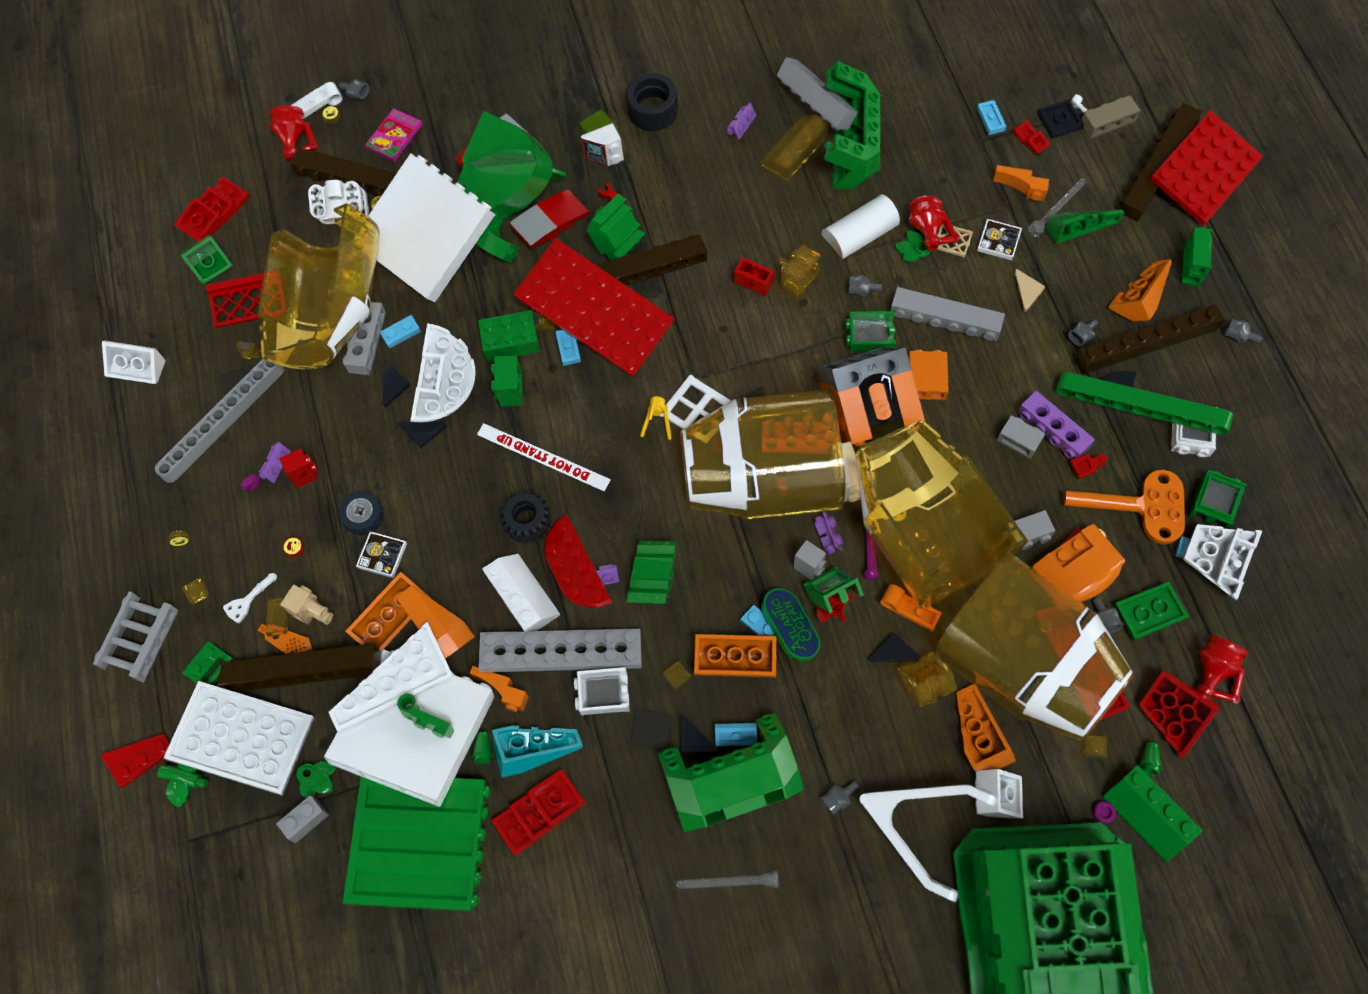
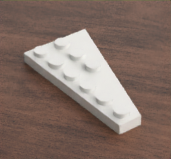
M428 622L379 665L353 692L329 711L338 732L396 705L398 698L403 694L408 693L415 696L453 677Z

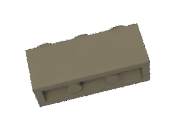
M1130 95L1124 98L1121 97L1098 108L1087 110L1082 117L1083 129L1089 138L1092 139L1136 122L1141 110Z

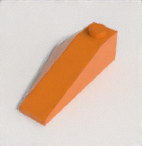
M1171 259L1155 261L1140 274L1141 278L1128 284V290L1124 293L1120 292L1115 296L1109 305L1110 310L1133 322L1150 320L1158 308L1172 263Z
M411 585L395 597L419 630L428 622L445 659L475 637L463 620Z
M973 684L956 692L964 752L974 771L1000 769L1015 762L1013 752L977 686Z

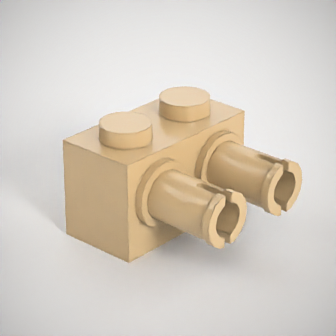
M293 585L280 605L292 617L309 625L313 618L328 625L333 619V614L328 612V608L322 606L317 601L318 597L312 594V591L302 585L299 588Z

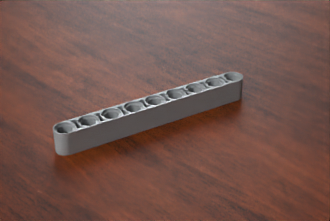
M273 354L265 356L156 464L155 472L167 483L177 480L282 375L284 366L274 362Z

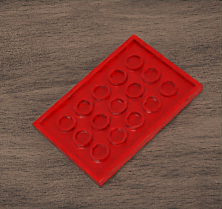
M1210 110L1149 179L1201 225H1204L1263 156Z

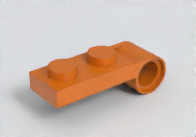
M889 584L880 601L887 609L932 632L942 612L906 595L902 588L894 584Z

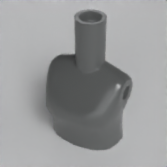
M354 79L350 84L343 82L339 84L340 89L346 90L345 94L348 97L356 100L364 99L370 90L368 83L361 82L358 79Z
M866 276L849 277V294L865 297L870 291H882V284L870 283L869 278Z
M1233 318L1225 332L1226 336L1232 337L1239 343H1244L1247 339L1260 343L1263 337L1252 333L1251 327L1246 321H1238Z
M1093 319L1088 324L1081 321L1078 322L1074 329L1069 331V339L1075 345L1083 346L1096 335L1093 329L1098 325V321Z
M1095 598L1092 601L1098 610L1096 614H1098L1109 634L1123 628L1124 624L1120 620L1116 608H1106L1100 598Z
M855 781L844 789L839 785H834L825 795L820 797V800L834 816L839 810L847 808L851 804L849 795L856 791L859 786Z

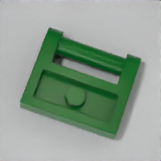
M208 641L182 674L196 684L198 681L204 682L221 659H223L222 663L230 662L234 659ZM221 664L204 683L214 685L217 682Z

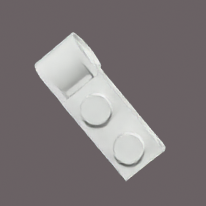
M328 82L291 106L302 108L304 119L327 103L330 105L339 104L342 101V96L333 82Z

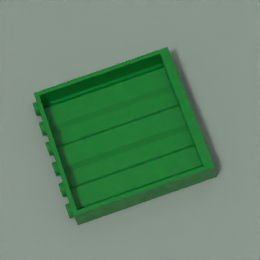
M361 776L343 904L474 912L475 907H478L479 894L476 893L477 885L481 883L479 863H482L484 858V850H481L482 841H485L486 828H483L484 820L488 818L486 798H490L491 792L488 783L480 779L454 778L441 806L438 807Z

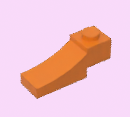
M997 165L993 178L994 182L1014 187L1027 195V199L1044 201L1048 191L1049 179L1032 177L1031 170Z
M472 666L470 675L497 691L502 696L501 702L504 704L505 709L511 712H517V710L523 712L529 698L525 691L513 688V682L508 677L493 672H479L478 667Z

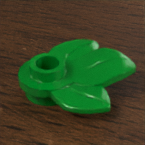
M907 231V241L895 244L897 251L904 254L903 260L907 262H914L920 257H927L931 251L925 245L922 235L914 231Z
M324 761L318 762L315 765L309 763L301 765L296 773L297 779L300 782L301 795L304 798H308L310 795L314 797L316 792L322 794L333 792L332 782L328 776L336 771V767ZM309 770L311 775L304 777L303 772Z

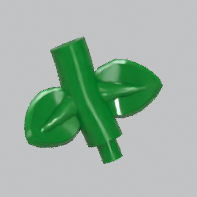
M179 763L178 766L162 764L158 770L157 777L171 780L167 785L166 795L169 801L176 807H180L185 803L190 787L195 789L198 787L205 788L208 784V780L202 779V775L195 773L198 769Z

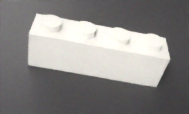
M519 554L500 557L482 568L486 577L524 632L538 631L560 616V613Z

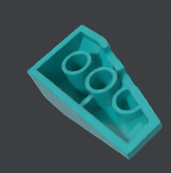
M508 726L492 730L495 757L501 778L526 772L583 748L577 729L552 728L551 730H538V727L519 729V726Z

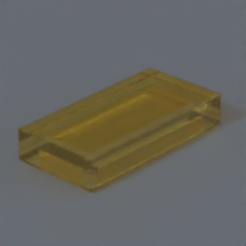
M284 598L268 600L265 631L267 636L287 634L289 613L280 605Z

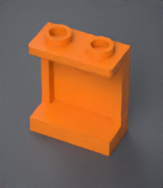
M940 350L910 351L908 358L919 400H946L948 395L947 352Z

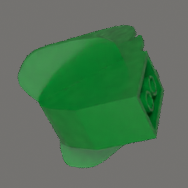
M483 111L462 158L464 167L459 176L458 183L466 188L465 193L471 192L477 196V201L480 204L484 201L491 206L490 211L495 214L476 244L488 253L512 263L519 247L501 238L499 231L502 222L511 214L527 207L540 195L548 183L560 182L566 179V173L552 168V161L548 153L532 135L512 123Z

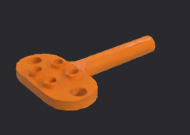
M1156 470L1150 473L1143 482L1141 497L1064 491V506L1140 513L1143 519L1144 532L1155 543L1171 544L1177 541L1184 532V488L1179 477L1170 471ZM1158 477H1165L1167 484L1159 482ZM1165 530L1169 537H1161L1159 531Z

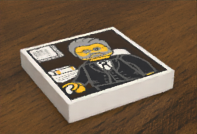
M987 219L977 251L1012 260L1022 228Z
M370 532L356 567L394 578L407 542Z

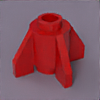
M847 592L849 602L853 599V596L849 592ZM837 593L828 597L833 610L832 613L829 614L817 606V618L822 623L829 619L830 616H837L843 623L846 621L842 614L844 604L839 600Z

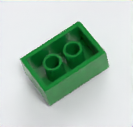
M532 310L478 320L483 353L487 362L494 361V357L521 356L540 352Z

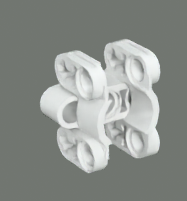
M340 180L325 181L324 187L312 185L308 190L310 212L313 217L319 219L323 224H345L364 221L369 216L367 192L354 181H349L345 184ZM316 189H318L319 192H317L316 196L313 195V193H316ZM363 209H364V210H365L364 216H363V217H358L357 215L361 214L362 211H363Z

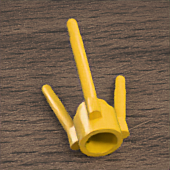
M654 396L650 399V406L648 407V413L640 434L641 437H644L652 416H660L661 413H664L668 440H671L668 406L664 405L665 400L662 397Z

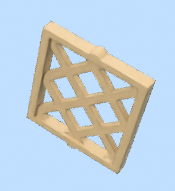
M944 224L941 226L939 233L937 234L938 238L949 235L948 232L943 235L941 234L942 229H945V231L947 232ZM953 226L963 243L960 245L956 243L953 248L949 247V243L939 244L937 250L965 257L973 232ZM969 236V240L966 242L963 237ZM965 245L966 249L962 252L960 247Z

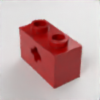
M742 257L734 270L735 283L764 296H767L774 284L775 271Z
M301 448L279 458L286 475L297 488L318 479L316 474L318 468L315 462L311 460L308 453L304 454Z

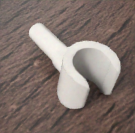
M1075 95L1071 101L1075 109L1078 108L1085 113L1087 109L1081 104L1082 97Z

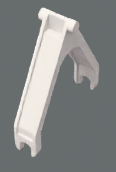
M971 785L862 794L860 802L924 887L956 902L958 891L933 880L897 833L892 823L893 810L904 799L968 794L994 806L998 798Z

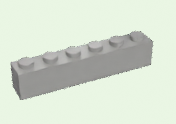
M786 57L777 74L782 80L781 83L790 87L794 94L801 96V100L810 104V108L820 113L822 119L830 122L831 127L836 130H848L858 111L833 90L826 88L825 83L798 60Z
M897 287L891 311H894V316L897 318H906L917 323L922 322L933 327H942L953 332L958 331L969 336L982 337L989 341L998 340L1005 313Z

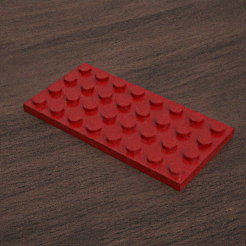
M556 238L513 294L516 299L631 377L636 375L675 321V318Z

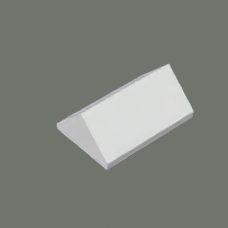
M102 341L104 376L152 384L158 383L166 360L156 348Z

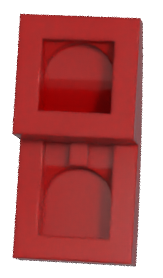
M1028 120L1012 131L1017 139L1036 155L1050 145L1041 131L1036 132Z

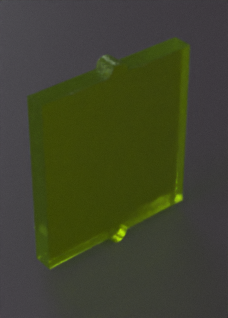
M602 109L593 115H589V118L579 123V126L586 133L612 123L615 129L619 131L616 124Z

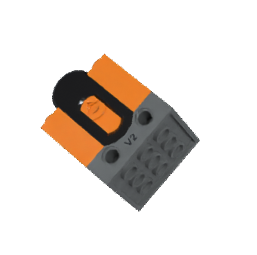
M884 346L815 367L820 389L830 392L843 442L851 441V444H854V446L867 443L878 449L892 450L904 442L907 428L915 429L920 427V423L925 422L906 347Z

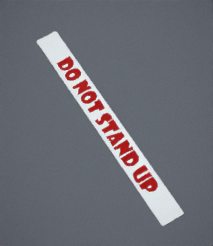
M483 424L477 434L602 491H605L610 482L609 478L489 425Z

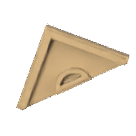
M1017 269L1014 275L1018 284L1019 296L1022 300L1023 312L1026 313L1043 292L1045 286Z

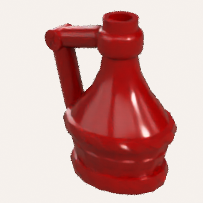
M287 105L277 106L270 110L271 122L269 129L283 143V155L286 161H292L298 149L295 148L296 142L304 131L309 144L300 148L312 151L318 150L310 124L304 122L302 108Z
M920 196L913 199L909 204L911 212L909 223L924 234V241L928 250H936L938 244H956L960 236L955 232L947 214L943 211L942 201L934 196ZM944 224L949 236L938 238V229Z
M1211 634L1208 644L1199 651L1203 666V681L1198 685L1197 691L1208 698L1213 697L1219 700L1239 703L1245 674L1242 664L1244 658L1248 656V651L1226 639ZM1235 675L1231 694L1214 690L1221 681Z

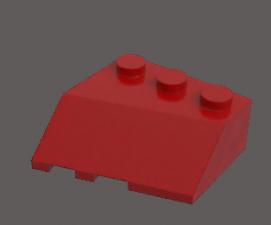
M1167 670L1162 671L1139 704L1155 726L1163 733L1166 740L1178 752L1177 754L1181 759L1186 756L1221 708L1220 705Z

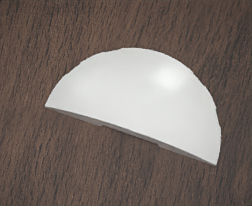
M428 323L411 422H429L452 414L468 399L475 382L474 360L471 359L465 343L460 338L456 339L452 336L449 330Z

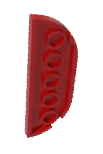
M567 514L556 521L549 531L544 548L546 560L561 591L570 602L577 606L599 608L612 603Z

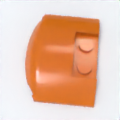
M1092 524L1081 530L1080 533L1056 550L1047 554L1032 568L1063 605H1068V602L1078 601L1080 603L1089 600L1107 589L1119 575L1125 559L1101 531Z

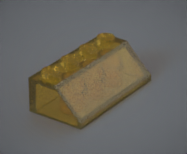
M816 114L800 117L760 161V165L788 181L828 136L829 122Z

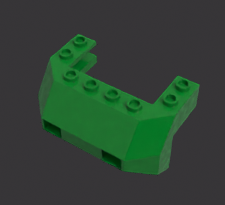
M837 61L825 73V76H827L825 87L843 94L841 98L857 110L858 113L848 130L834 129L833 143L827 141L824 144V148H826L824 160L833 163V189H854L880 170V93L866 73Z
M775 713L756 719V723L761 731L759 734L762 743H756L751 747L736 750L733 753L716 757L702 764H696L688 769L685 768L678 747L669 748L658 753L684 832L711 826L787 799L804 790L787 735Z

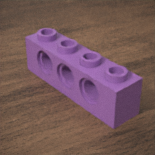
M1035 391L1020 406L1018 411L1020 417L1045 433V437L1049 439L1050 443L1060 448L1065 456L1070 459L1081 457L1095 441L1092 436L1038 391ZM1036 413H1040V414H1042L1044 417H1040V416H1038ZM1051 425L1056 426L1058 429L1052 428Z

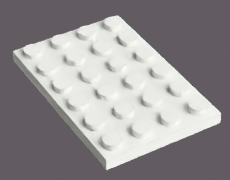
M198 681L164 758L283 796L314 717Z

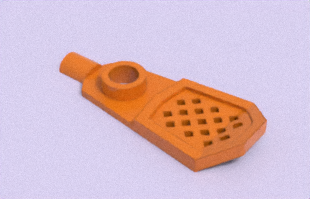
M261 624L258 629L259 632L265 634V639L285 654L313 650L310 639L274 625L267 627ZM279 633V638L274 639V635Z

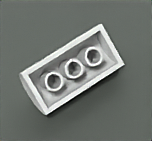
M879 195L823 229L821 235L837 254L844 259L899 225L900 218L893 202L887 196Z

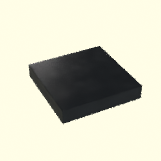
M1070 99L1040 108L1037 111L1051 139L1081 130L1084 127Z

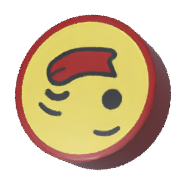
M290 537L284 542L283 550L289 557H297L302 554L304 544L299 538Z

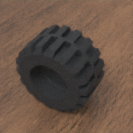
M523 490L519 491L520 494L518 495L513 493L512 498L508 497L506 504H502L503 511H500L501 522L506 533L509 534L510 538H515L516 542L520 543L523 540L524 543H528L529 540H532L533 543L536 542V538H543V533L547 534L549 531L547 527L551 526V514L543 497L540 498L538 493L533 495L532 491L524 493ZM526 510L536 512V516L531 522L526 524L516 522V518L521 512Z

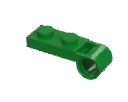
M406 693L398 698L397 706L402 716L413 721L416 727L425 730V728L432 730L434 735L441 738L443 736L451 738L454 733L451 723L420 711L419 705L412 694ZM407 704H413L410 708L404 709Z

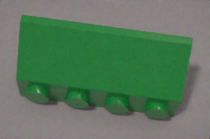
M1138 765L1132 768L1102 797L1106 802L1114 806L1116 812L1165 862H1168L1188 846L1203 831Z

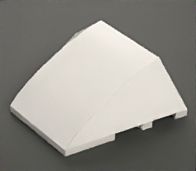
M1197 524L1183 560L1237 600L1244 583L1243 579L1262 531H1244L1240 528L1236 530L1224 529L1219 526Z

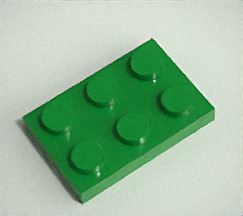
M1170 582L1114 604L1133 641L1189 618Z

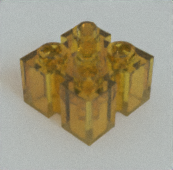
M802 244L799 249H795L792 253V260L788 261L780 257L778 263L782 265L781 289L799 300L806 291L807 286L819 274L818 264L820 263L821 255Z
M934 652L920 657L919 662L915 664L910 662L897 668L903 688L909 695L913 696V699L920 707L936 703L938 695L944 697L957 690L952 670L945 663H941V659Z

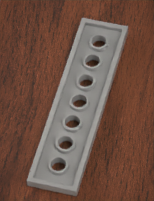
M640 629L480 632L479 672L594 670L622 667L633 669L641 668L642 665ZM622 645L626 647V650L624 652H617L615 648ZM583 646L586 648V651L584 653H577L575 649ZM598 646H604L606 651L598 653L595 649ZM543 647L546 649V652L544 654H537L535 650ZM558 647H564L566 649V651L563 654H558L555 652L556 648ZM499 648H503L506 651L503 655L495 654V651ZM524 648L526 652L522 655H517L515 650Z

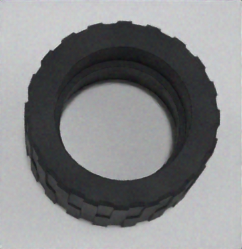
M659 73L642 74L630 82L626 90L628 116L636 127L645 131H660L676 120L678 114L677 89L670 78ZM650 97H658L665 100L662 105L657 107H645L639 104L642 100Z

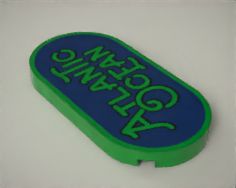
M776 588L770 590L763 599L762 612L780 646L790 658L798 659L797 661L800 662L811 660L820 649V638L797 597L786 589Z

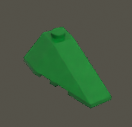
M1104 210L1055 214L1049 218L1046 229L1056 245L1120 223L1124 211Z

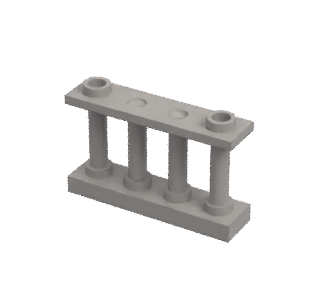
M129 591L122 601V606L100 650L95 655L93 664L103 670L106 669L108 664L129 670L128 676L144 683L179 610L167 603H163L160 609L140 603V598ZM139 610L156 616L157 618L153 626L150 627L131 621L130 619L134 611ZM126 627L148 634L144 644L141 645L122 639L121 637ZM117 646L139 652L134 663L112 657Z

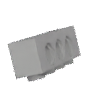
M369 302L367 303L368 307H370L369 316L353 333L351 339L348 340L347 354L343 357V365L348 373L370 375L380 338V331L382 330L386 315L382 303L371 302L370 305Z

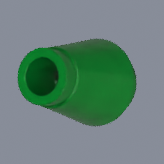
M478 732L475 738L472 758L476 764H487L493 757L488 733Z
M1148 742L1144 749L1140 768L1147 775L1151 776L1159 775L1162 765L1159 745Z

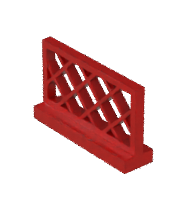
M277 270L206 285V290L210 297L214 327L217 329L287 314L281 285L282 277ZM277 285V291L273 296L267 293L271 286ZM253 290L261 291L256 300L249 296ZM240 293L244 295L239 303L231 300L235 294ZM265 294L271 298L266 306L260 303ZM223 297L226 300L219 307L215 303V298ZM247 298L253 301L249 309L242 306ZM274 301L280 303L281 309L273 311L270 307ZM229 302L236 305L231 314L224 310ZM257 304L264 308L260 314L252 313ZM240 308L246 311L242 318L234 316ZM222 312L229 315L225 321H218V317Z

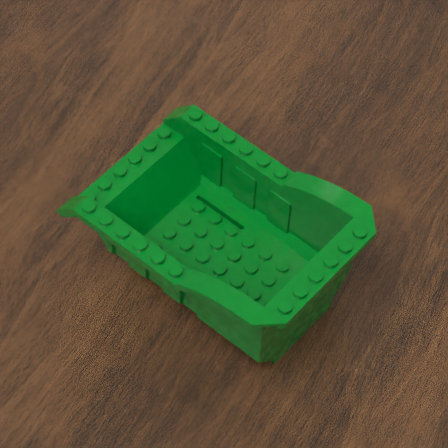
M1082 823L971 829L952 852L964 941L966 943L971 994H1124L1121 971H1125L1128 994H1153L1147 943L1141 922L1131 844L1124 843L1119 837L1111 833L1104 824Z

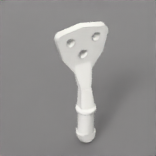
M275 573L268 574L264 580L257 583L256 587L246 597L233 600L224 605L223 609L228 617L236 623H241L248 614L254 597L264 591L273 581L275 582L277 575Z

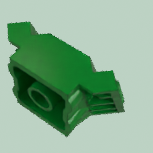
M619 194L606 206H601L596 210L595 217L591 220L587 229V233L598 252L606 254L611 261L627 256L645 235L644 232L639 230L641 224L633 216L632 208L625 205L627 199Z
M639 541L627 602L666 603L667 598H670L676 567L677 541Z

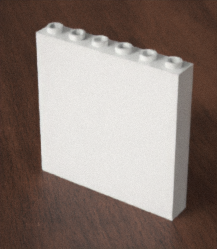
M410 153L352 239V242L425 298L436 302L495 214L490 211L492 207L482 201L480 204L477 201L478 197L473 193H465L466 188L462 185L451 183L453 180L445 173L440 175V170L432 164L428 166L426 159L420 155L415 157Z
M383 649L381 664L395 651L391 650L389 652ZM451 672L452 678L414 696L420 711L451 723L454 729L451 738L443 736V738L438 737L432 733V730L427 728L425 730L419 729L414 725L413 721L402 716L396 704L337 732L324 757L333 766L440 807L494 699L493 691L487 684H477L468 677L463 676L460 678ZM407 704L404 709L410 708L413 704Z

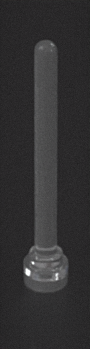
M1081 178L1040 220L1034 221L1028 227L1030 234L1035 237L1040 236L1044 232L1045 224L1049 221V218L1055 215L1085 185L1086 180Z
M769 870V873L759 876L678 880L676 887L678 889L766 884L770 888H779L778 870Z

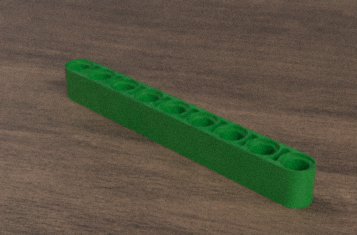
M1070 372L1061 373L1056 392L1061 396L1220 435L1229 433L1233 419V413L1225 409Z

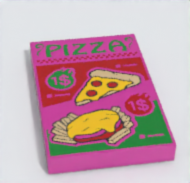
M393 108L365 146L367 149L395 162L420 129L422 122Z

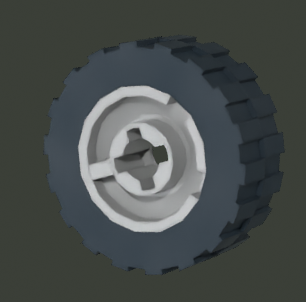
M366 491L351 493L340 504L339 518L345 528L352 534L368 535L370 532L376 531L380 527L381 522H383V507L372 493L369 494Z

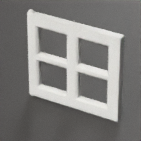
M689 375L666 404L668 406L669 421L684 430L695 421L699 414L704 417L709 414L703 409L712 398L722 405L731 400L697 380L693 375ZM691 385L705 393L697 405L683 397ZM678 401L693 409L685 421L670 412ZM721 413L718 419L714 416L708 418L714 424L706 434H703L694 427L686 429V432L708 444L719 430L718 424L724 420L723 413Z

